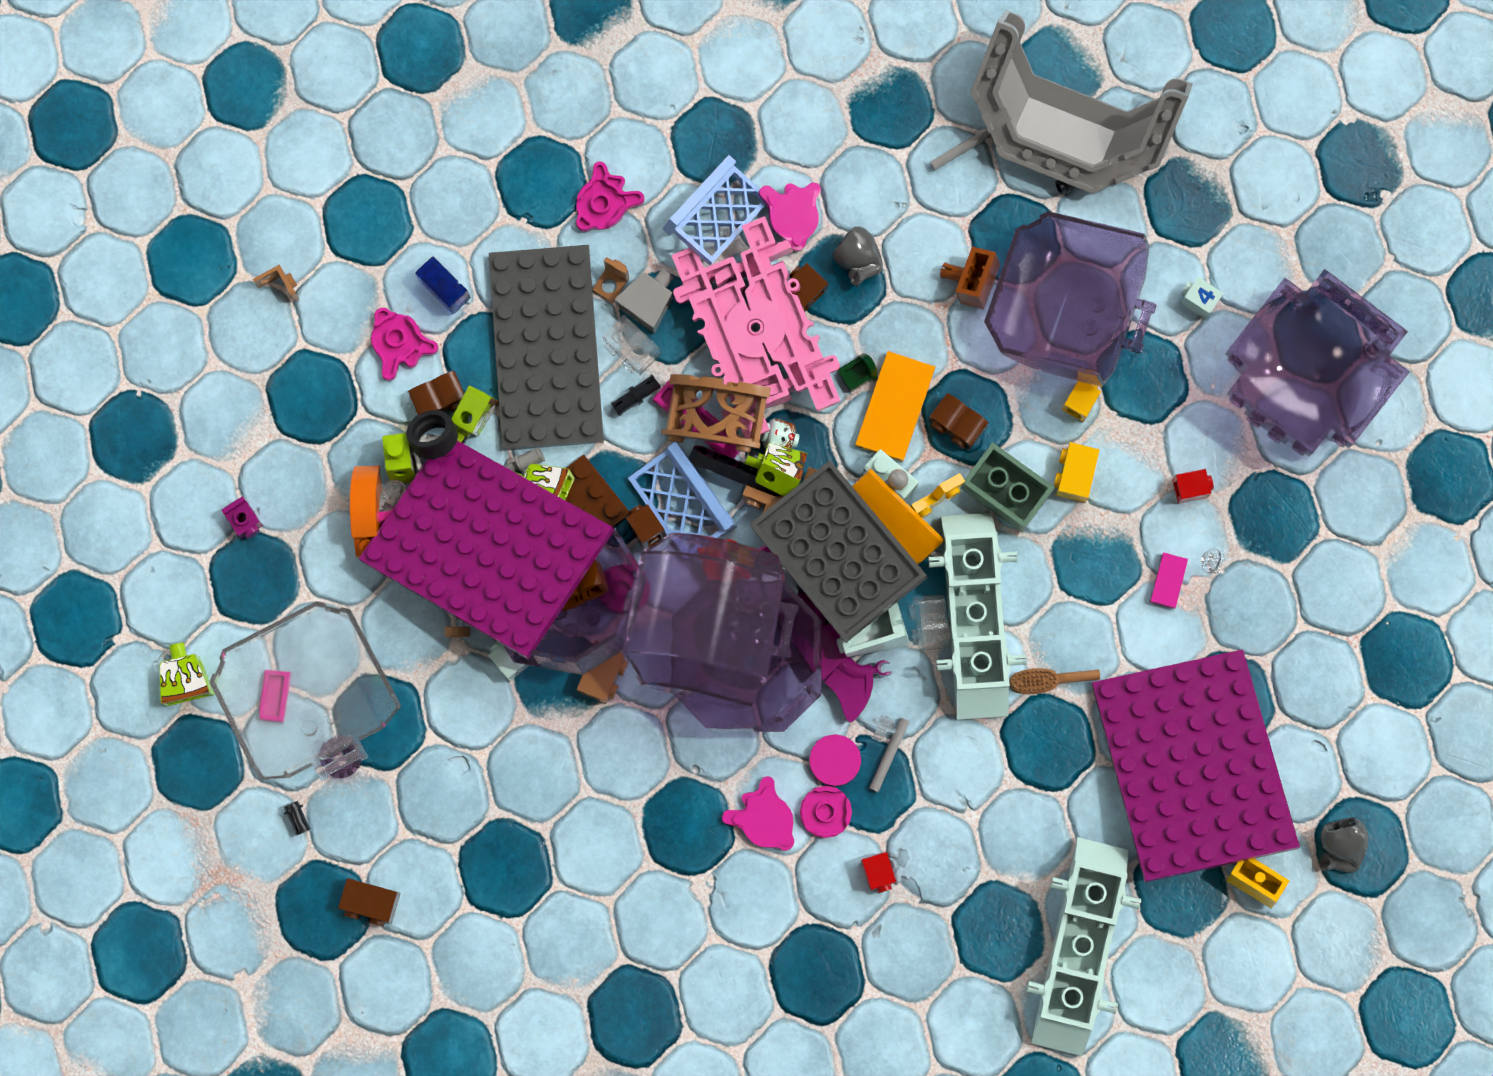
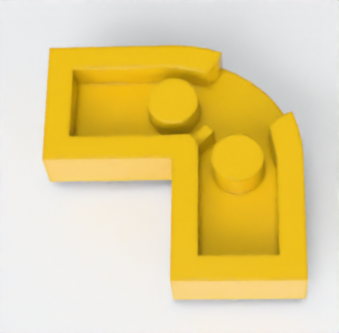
M959 473L939 484L931 494L911 504L910 507L919 516L925 518L933 512L931 510L933 507L946 499L949 500L961 492L959 488L965 480Z

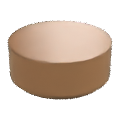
M444 627V636L447 638L469 637L470 627Z

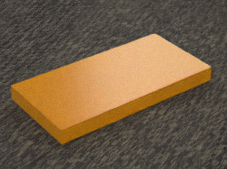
M887 351L855 444L856 447L874 453L881 449L892 459L904 461L935 366Z
M871 468L852 485L917 564L921 563L943 543L944 539Z

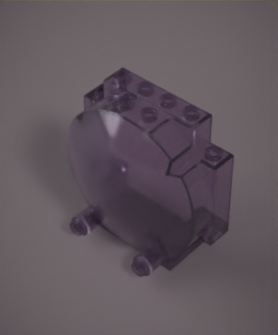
M1326 269L1322 271L1306 293L1287 278H1284L1225 353L1229 357L1227 359L1228 362L1241 374L1227 392V395L1230 396L1229 401L1240 409L1242 407L1246 408L1244 414L1248 416L1246 418L1247 421L1257 428L1261 426L1268 431L1267 436L1278 444L1280 442L1286 444L1289 441L1293 444L1291 448L1302 456L1305 454L1308 456L1312 455L1325 438L1335 442L1340 447L1346 446L1350 448L1410 373L1409 370L1389 356L1408 331Z

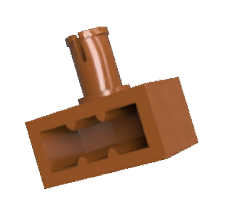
M972 247L965 267L945 262L942 265L945 269L941 268L940 277L959 282L955 292L960 304L984 310L999 271L1000 262L996 252Z

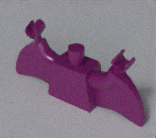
M798 592L796 596L768 602L767 600V605L788 624L795 639V647L821 684L824 682L838 697L847 722L852 723L855 721L870 699L873 689V674L878 673L884 677L890 676L892 674L891 671L885 673L881 671L882 665L890 664V662L881 660L876 666H871V664L859 665L851 656L847 657L845 653L841 654L836 641L837 638H840L839 634L830 623L827 624L826 618L804 592Z

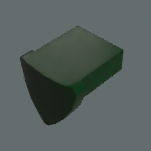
M866 353L858 355V358L837 370L850 393L872 380L874 382L878 379L875 363Z

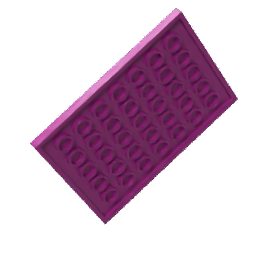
M457 440L456 445L446 455L436 459H427L378 530L377 536L373 537L359 560L517 654L529 659L613 534L614 529L605 522Z
M1243 649L1092 682V689L1144 883L1299 849L1300 845Z

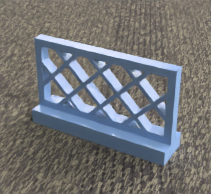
M730 155L712 172L662 228L669 236L674 233L710 266L742 232V225L750 223L766 205L758 195L760 188L734 166L736 161ZM732 175L740 181L741 189L729 188L728 179ZM714 194H725L726 204H715ZM730 194H742L743 205H732ZM747 194H754L762 202L759 205H748ZM699 210H710L712 220H700ZM716 210H727L728 221H717ZM732 210H744L745 220L734 221ZM685 225L696 226L697 237L688 236L682 230ZM701 226H712L714 237H702ZM718 226H729L730 237H719ZM703 242L715 243L716 252L713 256L704 250Z
M675 441L667 447L666 451L628 477V479L645 504L650 506L670 540L684 560L687 561L696 555L697 550H703L726 532L732 531L737 525L696 466L690 462L689 456L682 446ZM667 457L674 464L672 475L658 473L660 462ZM653 467H655V471H654V472L649 471L650 469H652ZM677 469L682 476L676 475ZM644 474L654 475L652 488H641L637 479ZM658 476L671 478L669 492L655 490ZM675 479L687 482L686 495L673 493ZM691 490L694 492L696 497L690 496ZM645 492L651 493L650 499L648 498ZM655 493L668 495L666 510L656 509L653 505ZM672 496L686 498L683 513L670 511ZM690 499L698 500L703 505L701 516L687 514ZM706 511L708 512L711 518L705 517ZM660 513H665L664 519L662 518ZM669 514L683 516L680 531L672 530L667 525ZM686 517L700 519L698 534L684 532ZM704 520L714 521L719 530L712 536L702 535ZM673 533L679 534V539ZM683 535L697 537L695 548L688 553L682 547ZM701 538H707L705 541L700 543Z

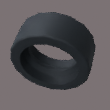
M430 410L419 414L410 422L406 431L407 440L413 452L423 459H436L446 455L453 449L458 439L457 429L451 417L446 412L439 410ZM434 428H445L441 436L429 442L419 441L427 431Z

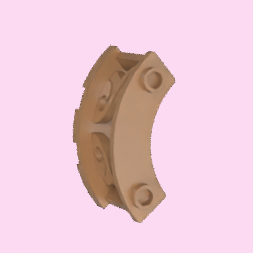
M670 374L669 385H673L666 429L661 430V435L669 436L668 441H676L677 443H683L684 439L733 445L736 446V451L750 453L751 449H760L759 441L767 398L770 396L771 388L739 381L738 383L727 382V385L723 384L724 379L705 376L698 378L692 375ZM698 391L702 392V398L700 400H698L696 396ZM713 391H717L719 404L731 413L720 422L708 427L700 419L695 408L705 405L710 400ZM730 395L735 397V400L730 402L737 405L735 409L726 402L727 397ZM755 398H757L753 417L746 413L754 403ZM742 417L753 422L750 439L740 438L736 434L739 428L747 431V427L739 422ZM685 420V426L681 429V424ZM695 426L700 433L691 432V430ZM726 430V434L728 437L718 436L716 434H719Z

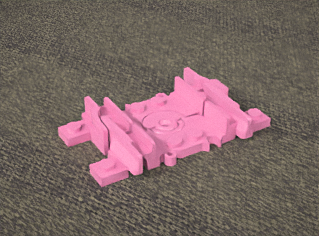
M765 216L742 225L751 248L741 253L743 262L737 263L732 256L704 268L700 256L691 248L671 255L683 282L682 286L674 289L673 294L678 304L690 301L694 310L692 317L694 322L698 320L705 321V327L697 332L705 337L714 361L720 363L713 365L711 369L712 374L716 378L724 376L723 384L727 385V382L738 383L739 381L770 387V396L767 398L765 408L791 401L790 393L795 390L799 393L806 389L809 390L818 412L841 403L830 373L840 368L839 361L835 355L823 358L818 346L819 335L814 337L807 335L808 328L813 327L814 322L807 320L798 296L792 294L800 290L799 281L794 278L788 280L789 273L784 261L771 265V261L792 253L793 250L790 243L786 240L776 244ZM746 276L748 277V281L750 284L748 288L746 287L745 282L743 280V278ZM716 280L718 289L713 290L711 284ZM744 294H746L749 305H746L743 297ZM755 323L760 325L758 332L751 330V326ZM767 351L775 363H782L789 378L784 380L777 364L771 366L766 354ZM734 395L729 396L731 402L735 400ZM755 398L754 403L746 414L754 417L757 398ZM727 410L722 411L724 418L731 413ZM742 417L739 422L747 427V431L741 428L746 439H750L753 422ZM765 417L763 418L761 435L770 431Z

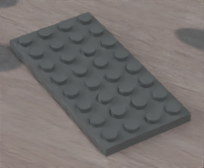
M589 245L489 253L502 450L604 443Z

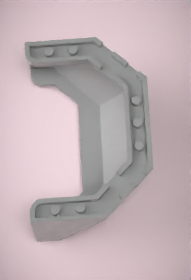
M1005 10L996 24L971 89L973 99L980 109L981 117L993 138L999 157L1092 194L1113 184L1131 179L1145 171L1158 168L1187 102L1193 83L1180 78H1173L1165 84L1160 98L1128 111L1035 75L1020 43L1025 31V21L1020 15Z

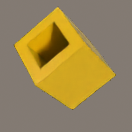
M1079 379L1065 402L1062 411L1084 423L1101 391L1097 389L1098 386L1092 381L1086 379L1082 381Z

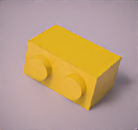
M1072 442L1069 443L1067 449L1062 448L1059 463L1063 464L1061 473H1056L1053 484L1057 488L1056 496L1086 503L1089 498L1100 449Z
M1256 859L1236 863L1226 880L1270 909L1277 903L1290 880Z

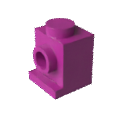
M243 496L221 509L241 539L245 537L247 539L252 538L260 532L259 528L264 526ZM245 514L246 520L240 523L238 518Z

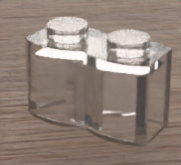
M944 595L913 598V604L908 605L909 618L915 621L916 629L911 630L912 644L917 645L918 651L949 648L950 638Z

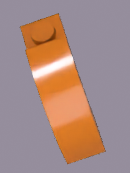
M380 465L354 466L350 487V523L356 557L362 555L373 537L377 536V532L380 529L379 501L382 492Z

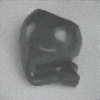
M854 226L832 253L836 264L842 269L849 270L848 277L851 280L850 283L855 287H858L865 279L880 274L883 268L882 257L874 237L868 230L860 226Z
M1349 817L1330 822L1324 826L1321 833V843L1326 852L1322 854L1321 861L1319 862L1322 871L1335 869L1346 873H1354L1360 868L1369 842L1368 831L1360 820L1355 817Z

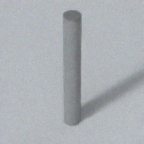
M985 128L929 162L931 168L934 171L990 138L991 134Z
M899 719L870 784V790L879 792L909 725L908 720Z

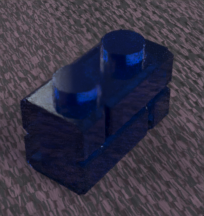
M434 256L415 272L418 281L452 315L471 298L468 290L461 283L459 284L458 280Z

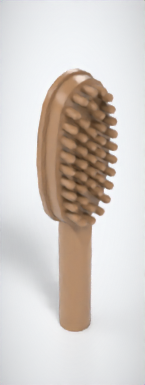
M1032 668L1014 673L1009 679V684L1012 691L1016 693L1038 694L1053 690L1061 683L1100 680V670L1057 674L1051 669Z

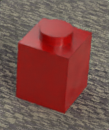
M1206 469L1176 474L1172 479L1178 504L1206 499L1212 494L1211 490H1214L1212 476L1207 475Z
M887 852L861 860L870 891L876 889L877 894L892 889L891 884L896 883V879Z

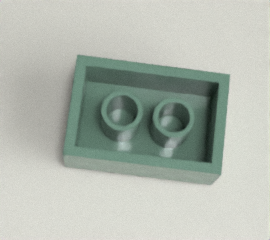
M993 442L960 487V489L1021 533H1023L1055 488Z

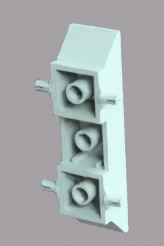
M992 513L941 516L944 556L928 557L929 568L945 567L952 659L936 660L937 671L953 669L956 720L1008 717L1009 670L1012 665H1026V660H1021L1025 659L1026 655H1010L1006 647L1000 569L1002 563L1018 562V557H1016L1017 551L1001 553Z
M1077 837L1068 880L1052 877L1051 882L1055 883H1051L1050 888L1063 890L1065 893L1044 985L1031 981L1028 982V986L1038 988V990L1027 987V992L1041 995L1031 1044L1083 1056L1091 1030L1094 1027L1095 1018L1100 1010L1116 1014L1117 1009L1107 1006L1117 1008L1118 1003L1102 1000L1104 972L1114 927L1117 924L1118 915L1123 906L1139 910L1140 905L1135 903H1141V898L1126 895L1125 884L1128 875L1127 862L1129 851L1127 849Z

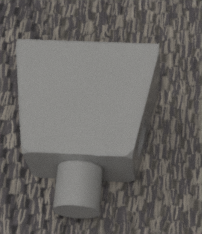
M661 269L654 279L648 274L642 273L616 297V307L649 331L655 333L673 300V293L667 289V286L674 277L664 269Z

